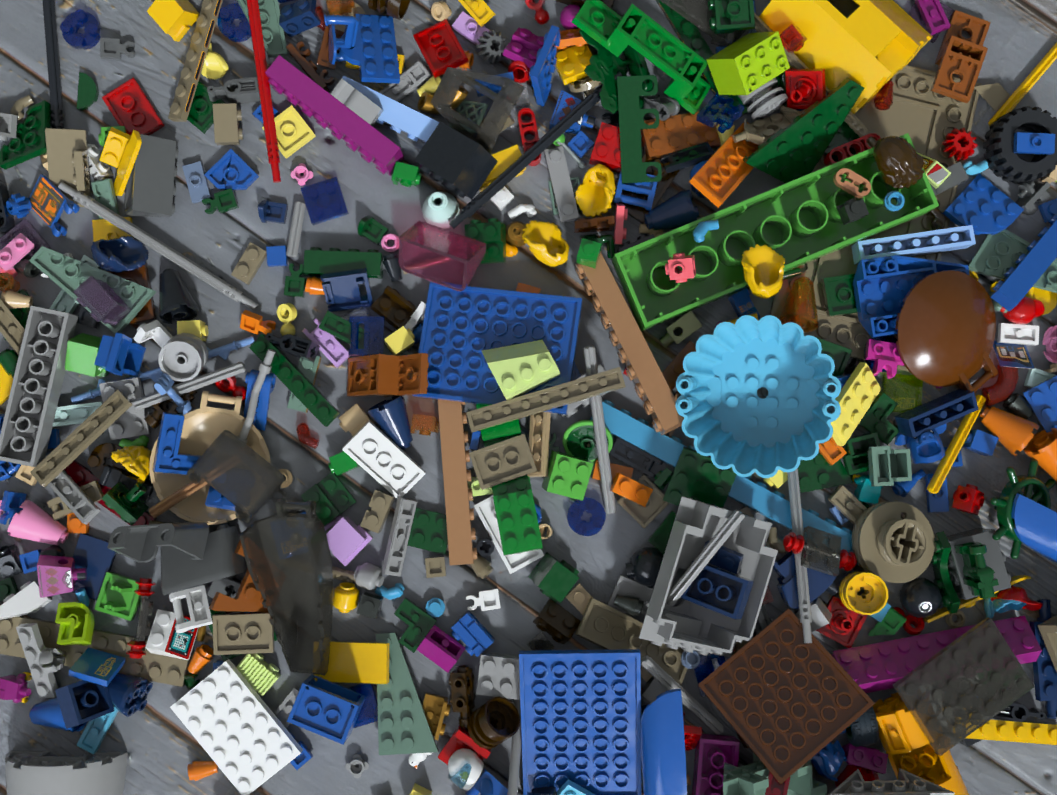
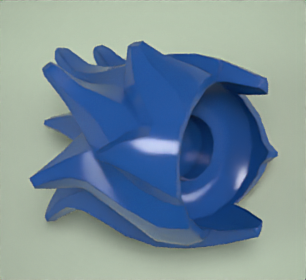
M836 740L834 744L830 742L812 757L811 762L819 775L829 780L838 781L833 775L837 773L842 762L846 761L847 757L839 741Z

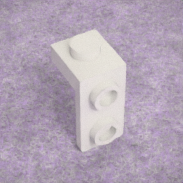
M155 320L148 324H141L137 328V333L133 339L137 344L153 338L163 348L173 336L158 320Z

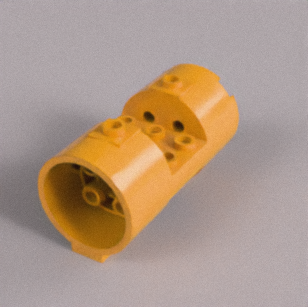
M920 689L903 690L891 694V697L885 699L884 702L882 699L874 702L873 709L877 719L879 738L886 754H888V759L897 780L899 768L954 792V795H969L944 739L942 729L926 691L921 692Z

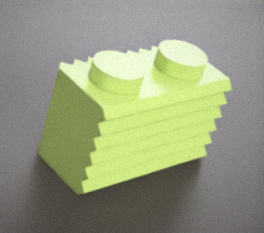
M261 653L247 654L236 668L252 688L261 696H264L281 676L278 673L279 668L272 663L268 664L264 661L265 657Z

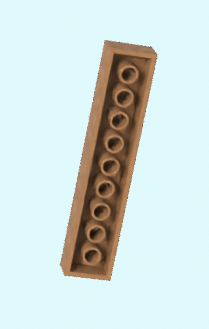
M600 253L596 268L576 263L577 269L575 271L579 279L583 278L585 292L588 296H592L593 308L596 313L600 312L602 326L605 330H609L610 342L613 347L617 346L618 358L622 364H626L627 376L630 381L634 380L635 392L639 398H643V407L647 415L651 414L653 418L652 425L656 433L660 432L662 436L681 427L684 417L678 414L675 408L676 400L602 253Z

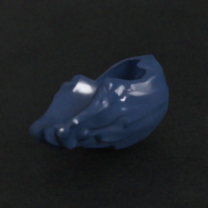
M121 236L111 240L100 239L94 241L91 246L94 261L105 271H131L142 267L148 260L149 252L146 246L139 240H135L132 236Z

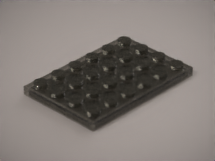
M988 617L893 684L931 747L939 756L943 755L1035 687L992 618Z

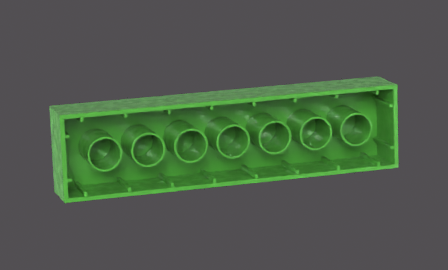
M909 133L900 136L914 148ZM873 147L614 254L612 259L613 266L640 330H646L749 287L745 281L743 265L741 264L742 254L744 251L749 250L750 247L755 248L757 244L760 246L767 245L779 255H783V258H785L783 270L786 272L922 216L937 208L939 204L925 171L923 177L917 180L916 184H911L909 188H894L884 182L873 156ZM842 168L850 169L867 179L871 184V190L862 198L854 197L837 187L833 177ZM843 174L842 176H840V177H841V180H840V181H841V182L848 181V180L846 179V176H847V175H846V174ZM863 184L857 186L859 188L858 192L865 191ZM891 191H898L904 196V206L898 211H890L884 205V198ZM853 198L857 201L864 199L869 214L859 220L843 225L836 207ZM891 198V203L896 205V200ZM718 219L719 229L708 231L704 236L705 240L703 242H696L694 240L693 231L700 222ZM675 253H685V256L694 255L696 276L687 279V282L676 283L675 280H670L669 275H666L665 263H668V259L673 257Z

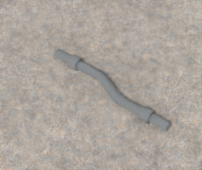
M268 349L264 361L260 363L258 368L259 374L251 392L247 417L240 435L235 439L232 455L247 444L248 439L246 438L255 418L259 393L266 375L270 373L272 368L271 362L275 355V351L272 349Z

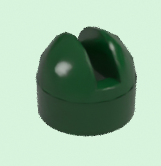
M189 673L184 676L185 685L189 691L200 683V679L195 680L198 677L197 674Z

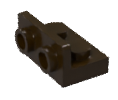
M387 286L384 293L371 305V309L396 330L405 326L417 309L411 301H407L396 289H392L390 286Z

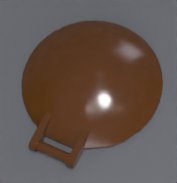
M959 271L935 272L918 281L903 299L904 305L896 319L895 329H898L896 345L903 364L913 376L929 385L947 387L958 384L960 389L974 391L975 393L990 378L998 375V371L989 357L996 334V315L989 294L975 278ZM983 368L985 373L971 385L968 380Z

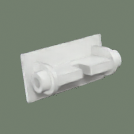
M87 144L89 166L93 165L89 168V172L94 181L104 180L105 176L113 177L114 175L109 165L99 161L101 157L100 150L95 144Z

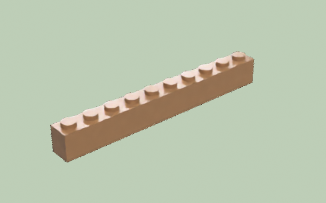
M438 399L450 566L474 564V560L478 559L477 547L473 548V540H476V530L471 525V520H475L474 508L470 509V501H473V491L468 486V481H472L471 470H467V462H470L469 450L466 451L465 443H469L468 431H464V424H467V414L463 412L462 406L466 405V402Z

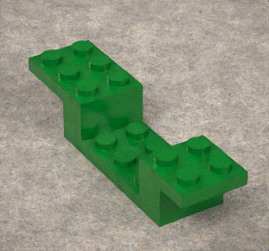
M600 0L585 1L572 20V23L616 57H619L628 45L672 78L664 93L670 98L677 100L679 105L694 115L711 88V85L700 78L708 64L707 61L634 4H631L621 17Z
M476 404L477 409L489 406L483 404ZM519 419L481 430L484 447L521 435ZM525 475L493 486V500L503 555L507 556L543 549L530 477Z

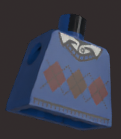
M561 90L549 129L553 128L582 100ZM585 113L565 132L578 134L582 125L593 129L596 117Z

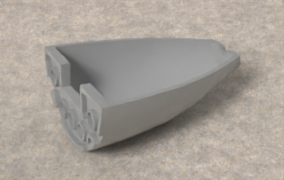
M10 751L5 756L7 795H123L128 752H96L95 754L87 752L82 756H50V751Z

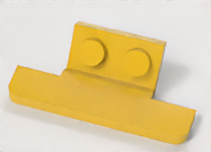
M111 127L99 161L118 168L113 186L115 195L122 196L142 141L139 132L133 130L132 135H129Z

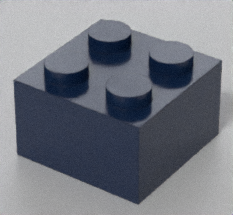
M81 680L55 690L66 729L115 711L108 687Z

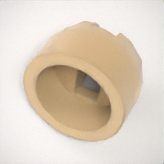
M548 524L539 525L541 539H549L553 534L552 527ZM546 527H548V531L545 537L543 535L545 533Z

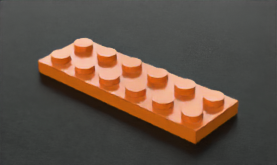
M744 122L689 181L718 208L754 168L745 163L743 159L745 156L749 157L758 150L759 145L750 141L747 142L746 140L737 143L733 141V135L744 131Z

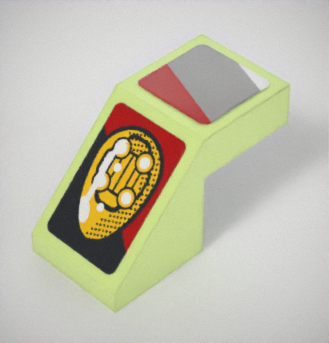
M917 153L923 157V169L929 183L937 189L951 172L937 160Z

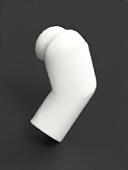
M519 204L507 213L513 220L524 213H527V216L532 218L537 214V211L532 204Z

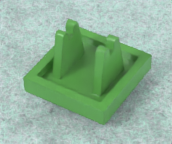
M110 571L106 572L94 610L133 621L141 599V595L134 592V590L139 589V585L135 583L139 580Z

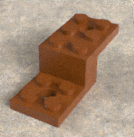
M954 10L949 21L950 27L945 32L935 61L939 68L931 91L968 103L988 48L983 46L991 22ZM962 31H967L970 38H964L961 34ZM952 74L959 75L960 82L953 81Z
M417 353L402 356L375 354L348 358L347 396L427 394L428 354Z

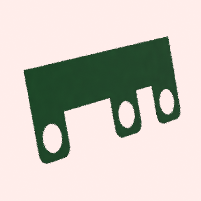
M654 75L618 76L622 183L659 182L662 178L661 164L659 162H642L641 129L658 128L659 112L655 108L640 109L639 96L657 94V77ZM646 79H650L654 83V88L650 92H646L642 88V83ZM650 112L655 115L656 120L654 124L647 125L644 122L643 117L646 113ZM649 166H655L658 169V175L655 178H649L646 175V169Z

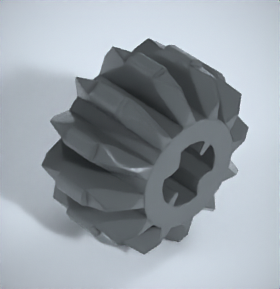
M494 29L489 32L484 31L482 33L483 37H478V41L481 43L476 45V48L481 49L478 55H484L483 61L489 59L490 63H495V60L497 62L501 61V56H503L504 49L507 46L504 45L507 38H501L502 32L495 33Z

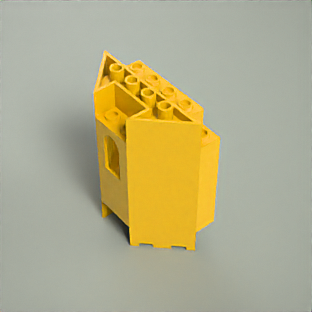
M770 0L771 2L759 16L772 31L779 32L781 40L809 69H825V85L829 90L838 87L846 78L864 87V90L851 109L853 114L860 108L863 109L876 96L879 90L899 70H902L917 55L920 49L933 38L930 33L893 0H853L859 7L848 18L839 12L828 0Z

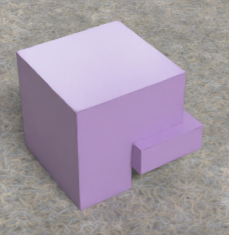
M346 516L342 517L321 541L344 566H347L373 537L363 527L357 526Z

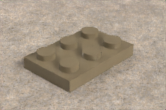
M525 434L469 453L481 490L537 471Z
M273 612L214 614L212 616L214 655L273 653L275 651Z

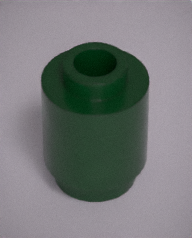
M6 349L0 353V364L5 372L14 378L19 355L15 350Z

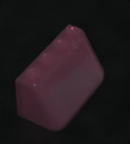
M420 220L399 236V265L403 271L456 291H463L469 285L486 252V243Z

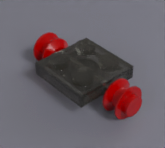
M810 526L804 528L803 536H796L794 532H790L784 537L783 545L786 551L790 552L792 550L794 554H798L802 550L801 566L831 576L839 575V569L844 568V570L850 571L857 563L853 552H847L845 549L841 550L842 537Z
M140 578V581L135 582L139 585V589L134 590V592L141 595L136 637L127 643V645L131 646V649L126 651V654H130V658L139 659L142 658V655H146L143 647L147 644L145 636H149L151 621H147V618L152 616L153 601H150V595L155 593L151 590V586L156 584L152 582V578Z

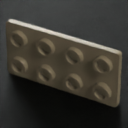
M46 128L49 180L57 188L61 182H64L73 189L82 191L91 197L86 130ZM59 189L69 200L78 204L79 207H84L73 200L72 196Z

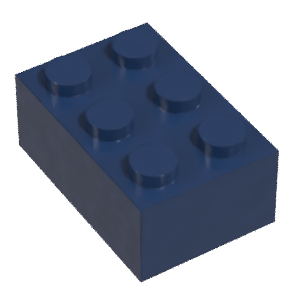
M707 564L680 598L730 618L742 619L754 581Z

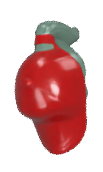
M989 292L990 298L994 292ZM1024 296L1011 311L1006 310L991 298L994 310L1002 312L1008 321L1015 324H1028L1033 318L1043 315L1045 310L1041 301Z

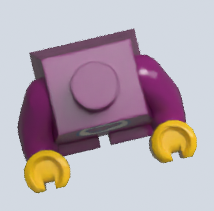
M23 672L17 675V677L14 675L0 677V699L13 700L14 703H27L28 700L26 698H29L31 694V689L27 688V681L32 679L30 677L32 676L31 673Z

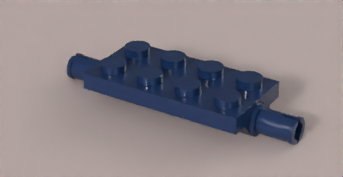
M1038 599L1037 602L1043 603V606L1038 610L1039 617L1035 621H1029L1030 627L1042 650L1037 661L1033 662L1035 697L1038 701H1046V717L1056 719L1057 672L1038 628L1039 624L1052 618L1051 600Z

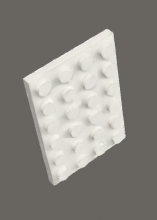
M230 659L225 661L170 707L241 795L252 793L303 751L301 746Z

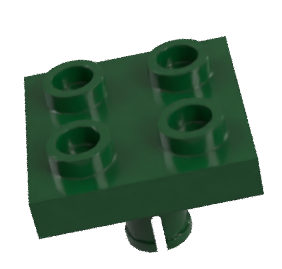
M119 481L101 498L108 508L115 510L120 515V518L130 525H133L149 508L139 499L147 491L145 486L137 491L143 485L139 482L129 490Z

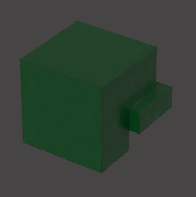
M868 433L849 438L846 444L842 446L847 452L843 456L847 475L869 471V447L881 446L877 433Z
M546 552L528 577L541 588L540 591L556 603L557 601L561 603L578 581L579 577L577 574L579 571L565 560L560 562Z

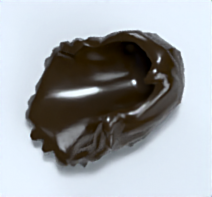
M888 136L878 139L874 146L873 156L884 182L898 189L909 188L911 184H916L917 180L923 177V157L917 154L910 143L901 137Z

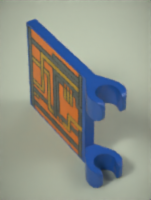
M44 174L40 175L29 197L32 210L51 228L52 234L55 237H59L60 234L65 236L67 228L57 223L63 210L67 214H72L73 211L78 213L80 207L69 200Z

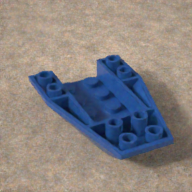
M899 255L859 260L853 280L859 322L871 338L898 334V329H895L896 319L904 305L903 299L918 281L929 274L948 270L970 275L968 265Z

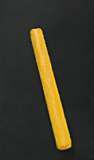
M1057 42L988 122L989 126L997 121L999 117L1011 112L1057 59Z
M978 394L975 396L979 410L964 416L945 452V456L942 458L928 484L927 490L932 494L939 492L985 404L986 398Z

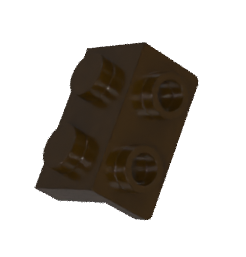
M551 599L546 602L538 616L533 620L538 629L547 632L554 641L562 644L571 639L581 622Z

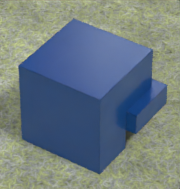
M116 333L115 337L103 335L94 365L115 375L122 376L124 374L138 377L146 348L140 344L132 343V338L121 333Z

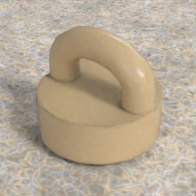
M443 1L435 2L431 6V14L437 21H443L452 14L451 9Z

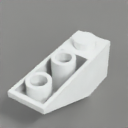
M29 581L20 587L21 591L16 595L11 594L3 600L4 603L0 605V620L36 613L51 602L52 599L50 596L40 598L39 583Z

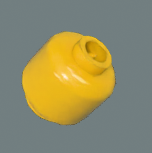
M340 583L339 586L334 588L333 606L339 609L341 613H349L350 610L355 609L358 605L359 590L352 583Z

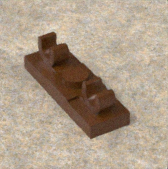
M302 41L298 42L296 49L291 43L287 45V51L309 78L329 93L327 85H332L335 80L333 77L328 80L324 79L329 74L326 69L321 71L320 76L316 73L318 68L311 60L307 61L305 59L311 54L310 50L301 51V48L305 46Z

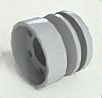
M776 77L748 95H738L743 104L753 102L747 111L749 113L754 112L751 115L754 121L774 113L787 101V95L785 93L781 94L783 91L782 87L772 89L778 82Z

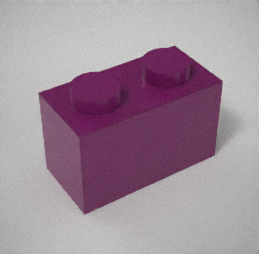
M434 625L416 650L448 673L466 648Z

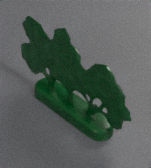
M580 29L579 33L584 40L598 51L597 55L591 56L590 65H587L584 71L593 81H600L603 84L599 93L603 108L614 114L619 110L617 79L615 80L616 77L614 76L618 71L623 76H627V65L631 76L650 75L645 57L628 45L623 51L626 60H622ZM646 79L643 81L642 88L644 91H652V80ZM639 96V107L641 109L644 101Z

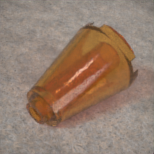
M799 277L793 282L779 320L782 325L788 322L797 323L804 329V332H811L818 328V315L814 284L808 277Z

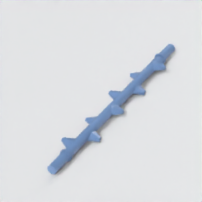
M250 336L238 341L234 340L232 343L212 350L207 347L208 359L219 355L222 359L227 360L230 351L253 344L256 341L255 337ZM158 367L144 373L139 371L138 377H140L141 381L151 378L156 383L163 372ZM99 379L96 389H90L85 393L71 397L72 403L76 404L100 396L99 384L106 381Z

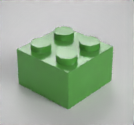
M552 450L548 463V477H544L542 488L547 492L583 501L594 463L587 459Z

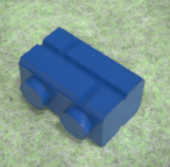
M469 610L451 627L453 630L451 634L456 640H462L466 644L465 650L471 656L475 654L478 657L495 641V638Z

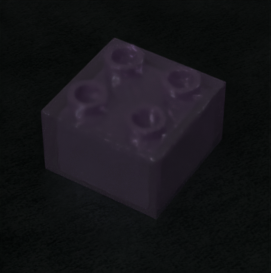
M90 276L74 291L78 297L76 300L83 307L89 308L91 311L89 314L97 322L101 321L104 324L108 323L115 326L131 311L129 306L106 282Z

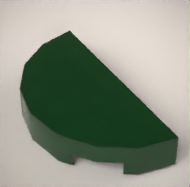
M79 72L77 110L82 111L87 110L88 107L97 101L99 89L93 78Z

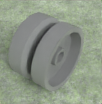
M177 334L161 349L158 363L161 371L168 374L172 380L189 381L195 378L205 366L208 360V349L206 344L193 334Z

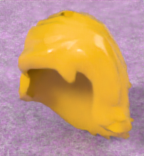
M597 164L586 172L583 183L580 184L575 192L576 204L586 217L592 216L594 218L596 215L601 216L602 213H607L608 209L611 208V202L616 190L614 173L602 164Z
M530 220L529 223L525 224L526 228L522 229L524 232L522 239L524 243L529 245V250L540 262L550 267H556L568 260L569 246L565 239L561 237V232L557 225L537 220Z
M757 244L755 248L750 247L749 250L743 252L741 260L745 281L755 296L768 299L776 295L782 287L785 258L767 245L760 246Z
M131 445L112 452L111 457L116 463L120 462L129 472L139 477L137 482L144 483L150 474L149 464L152 451L148 448Z

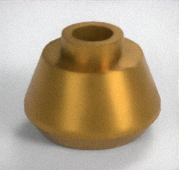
M514 221L506 227V241L510 245L521 247L526 244L522 239V234L524 233L522 229L526 228L525 223Z

